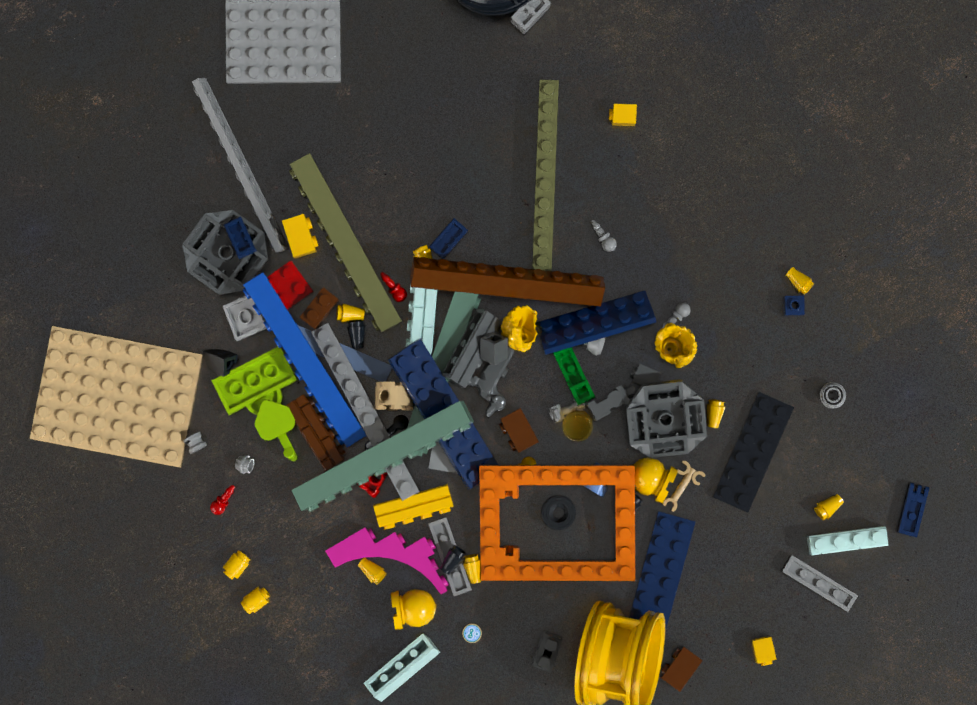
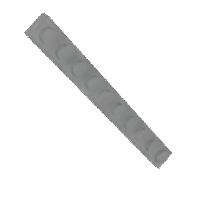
M197 78L192 81L194 92L201 99L202 108L211 120V127L219 136L220 145L226 150L227 159L236 171V178L244 187L245 196L250 199L252 210L261 222V229L269 238L270 247L275 250V253L289 249L207 79Z
M329 323L312 331L313 337L372 446L374 447L389 439L390 436ZM404 462L395 468L390 466L385 469L402 501L420 492Z

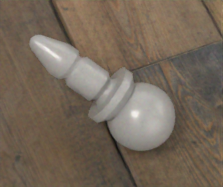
M591 220L593 229L600 237L598 241L602 242V248L607 252L613 251L617 246L616 240L610 237L609 232L605 234L599 223Z
M685 302L677 304L675 311H672L673 316L664 323L662 328L667 323L675 324L678 319L682 321V317H687L690 314V306Z

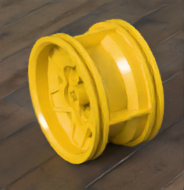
M597 601L593 605L584 627L576 664L575 699L578 705H603L610 699L622 701L624 705H651L659 679L664 652L665 617L663 613H655L649 610L637 620L625 617L619 608L614 607L613 603Z

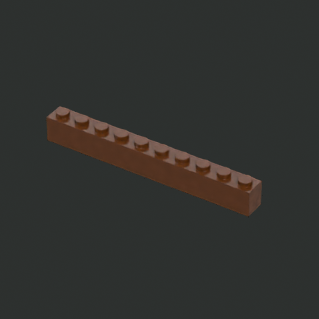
M426 257L413 258L410 274L411 287L591 306H601L605 291L604 277L598 275L563 273L560 271H544L522 267L515 268L484 263H467L465 261L458 262L445 259L438 260Z

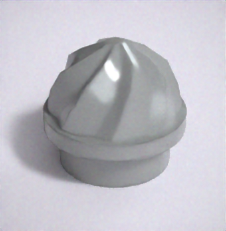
M249 455L239 456L235 461V468L242 474L252 472L254 459L250 458Z

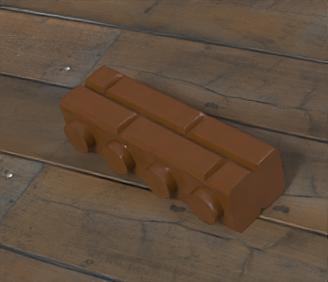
M303 394L285 405L291 410L296 426L325 472L345 460V450L341 444L337 446L333 440L336 438L335 434L330 428L326 429L323 424L326 422L325 418L320 412L316 413L313 408L315 402L310 396L306 397Z

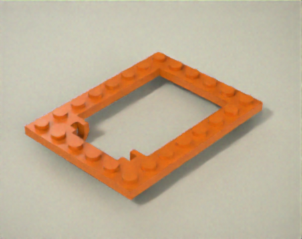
M635 465L479 466L481 581H635ZM519 485H615L616 560H520L518 546L505 545L500 547V499H505L508 496L518 499Z

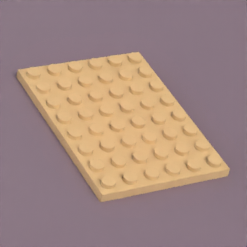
M52 326L30 439L181 468L186 445L183 440L188 435L203 355Z

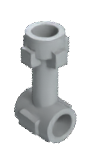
M573 399L574 403L563 408L560 405L551 407L549 414L552 420L558 423L565 420L564 415L575 410L579 413L586 408L585 404L577 405L575 399Z

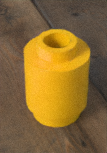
M238 550L232 554L223 566L225 569L223 573L230 579L234 577L238 579L249 565L248 562L251 559Z
M256 587L243 597L241 605L248 614L255 613L270 602L268 599L270 594L264 587Z

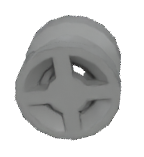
M200 432L183 440L188 445L190 454L207 446L206 442L202 440Z

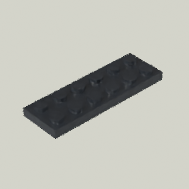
M758 392L713 494V498L747 513L749 512L792 414L793 406Z

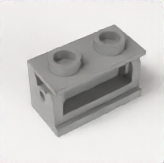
M531 0L515 12L510 22L525 34L550 8L551 2L549 0Z

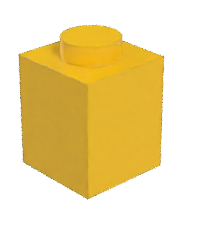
M613 104V109H609V120H612V125L635 126L637 105Z
M771 636L751 640L757 664L761 663V666L773 664L772 660H777Z

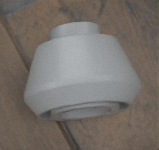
M605 338L584 343V345H587L586 349L597 356L602 352Z
M830 382L822 387L820 400L824 406L833 409L840 407L845 402L846 392L842 385Z

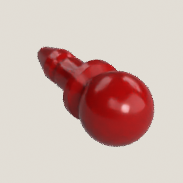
M381 272V278L390 288L388 292L392 293V298L396 302H403L407 297L406 290L400 287L399 283L395 284L389 275Z
M234 485L228 487L222 496H217L216 500L211 503L210 510L213 514L221 515L224 513L225 506L229 504L228 499L234 492Z

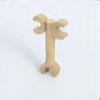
M687 461L681 462L686 465L685 471L677 469L678 474L685 476L672 496L663 502V506H666L669 501L673 503L672 512L677 509V501L691 479L695 485H700L695 477L698 474L703 477L706 476L704 472L691 468Z

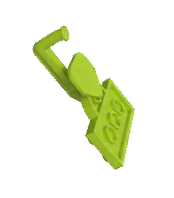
M276 347L231 370L228 375L224 377L219 376L211 380L228 415L247 407L251 413L257 416L255 427L260 437L267 441L278 437L284 448V456L293 462L297 460V454L286 432L294 428L295 419L289 407L281 405L283 397L281 389L298 380L286 360L282 348Z

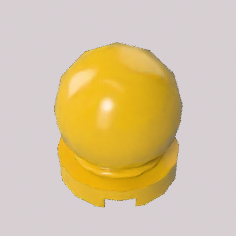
M654 458L639 459L634 463L635 490L647 496L655 494V501L663 503L669 492L666 490L668 483L674 482L678 470L673 466L666 470L663 463Z
M413 589L407 591L403 596H399V591L391 592L392 608L396 607L397 612L393 617L395 630H402L405 623L411 627H421L428 624L434 618L436 604L428 592Z

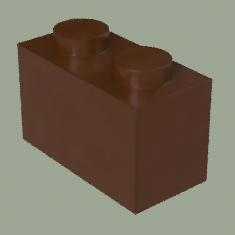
M323 287L300 318L316 330L340 300Z
M521 408L500 419L502 423L499 426L504 434L508 433L511 438L508 443L513 451L517 450L520 453L539 442Z
M684 646L681 648L677 647L671 655L673 659L670 664L665 663L660 670V673H662L660 677L679 692L703 661Z

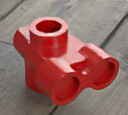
M388 473L382 474L380 479L374 474L368 478L369 481L359 487L375 498L379 494V488Z

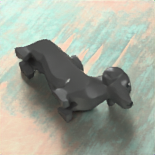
M509 346L508 359L497 365L487 363L480 373V378L474 376L469 385L470 387L476 386L480 397L489 402L485 412L488 418L495 411H501L506 406V399L498 392L496 385L500 377L504 379L509 370L506 366L515 351Z

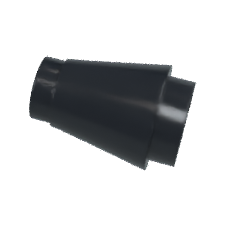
M363 320L348 322L347 330L353 349L364 348L366 325H364Z
M454 545L453 548L449 549L440 569L449 575L465 560L466 552Z

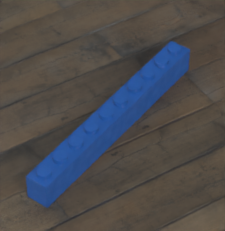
M261 272L243 284L245 288L242 289L248 299H253L255 303L253 308L258 315L262 314L266 321L263 323L267 330L274 332L276 337L273 339L277 346L284 348L286 360L289 364L293 363L297 368L294 371L300 381L304 379L307 384L304 388L310 397L314 395L318 401L315 405L320 413L325 412L328 417L325 421L330 429L335 428L337 431L336 438L339 443L349 447L365 437L364 429L265 273Z

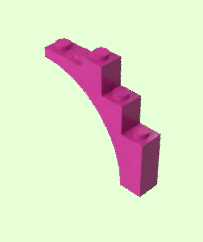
M365 527L325 551L334 567L365 557L394 559L420 571L433 583L440 594L448 591L446 588L449 585L444 575L440 577L436 571L439 569L434 559H429V556L435 553L433 549L436 548L431 538L426 539V537H423L405 548L404 544H406V541L401 533L397 535L394 532L375 543L376 536L372 529L368 530Z

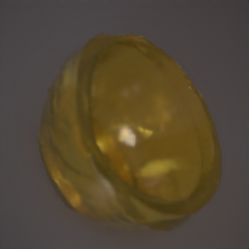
M572 411L563 420V432L572 441H583L593 431L592 418L585 411Z

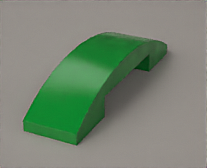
M572 347L554 352L555 359L577 405L594 399L595 395Z

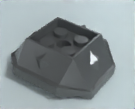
M234 210L205 213L182 244L187 272L219 295L243 291L242 289L245 288L243 284L255 277L268 260L265 233L243 217L242 219L257 251L242 259L238 258L224 227V224L242 217ZM224 248L231 249V255L227 258L222 257V250Z
M682 379L644 383L626 406L630 446L638 449L649 458L689 454L700 441L707 437L704 399ZM663 415L670 416L667 420L661 419Z

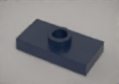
M242 217L224 224L239 259L257 251Z
M453 218L429 248L444 259L468 230Z

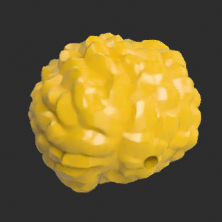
M528 305L514 307L503 318L501 325V335L508 338V346L521 352L529 350L538 335L535 325L537 311L532 310Z
M667 323L664 328L657 332L655 349L660 352L662 359L670 364H675L676 368H682L693 360L697 353V342L690 329H687L685 326H676L674 323Z

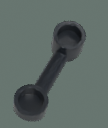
M405 415L396 416L393 424L387 429L389 436H392L397 430L406 429L409 424L408 418ZM370 440L365 444V451L373 447Z

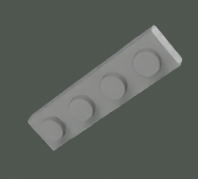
M447 517L428 523L442 563L449 549L456 545ZM463 563L449 575L446 574L453 596L472 590Z
M793 555L790 556L782 569V572L847 612H849L858 597L855 593Z

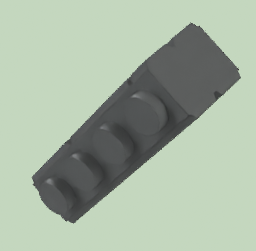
M477 309L443 370L442 376L458 387L466 388V386L470 385L473 380L472 375L482 364L480 359V339L493 332L498 334L502 321L486 310Z

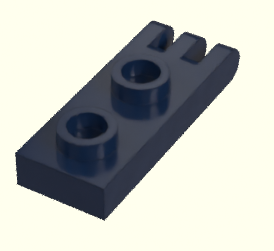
M910 482L897 533L913 537L918 536L929 487L925 486L923 493H920L922 485L918 484L916 491H913L914 483Z

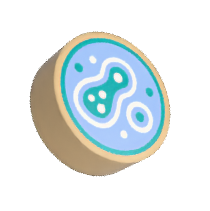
M474 623L466 625L462 633L463 638L469 643L479 641L482 635L481 628Z

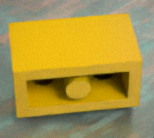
M304 214L282 220L295 259L317 252L315 247H318V242L315 235L311 236L310 229L313 227L309 217L306 218Z

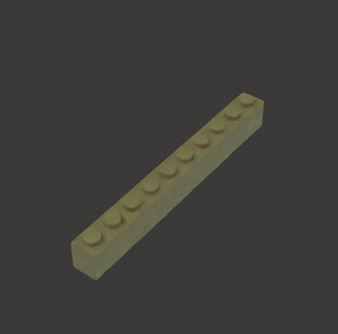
M559 80L539 81L532 269L552 271Z
M309 153L291 163L292 169L289 170L294 180H299L301 186L298 188L302 196L308 197L310 202L307 205L312 214L317 213L319 219L316 221L321 230L325 229L329 236L325 238L330 247L335 246L337 260L340 264H345L347 269L344 272L349 281L353 279L356 285L353 289L357 296L363 297L365 303L362 305L366 313H371L374 317V320L371 322L376 331L381 330L383 333L402 323L311 154Z

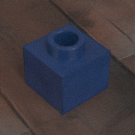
M804 296L783 297L784 316L805 315ZM792 302L798 303L797 309L792 308Z

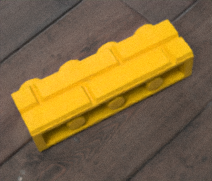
M448 484L418 492L404 501L400 497L375 504L373 507L379 527H384V530L395 527L397 522L402 521L403 525L414 522L413 518L421 516V520L432 517V512L439 511L440 514L450 512V507H454Z

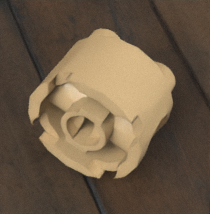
M376 382L375 410H413V400L402 382Z

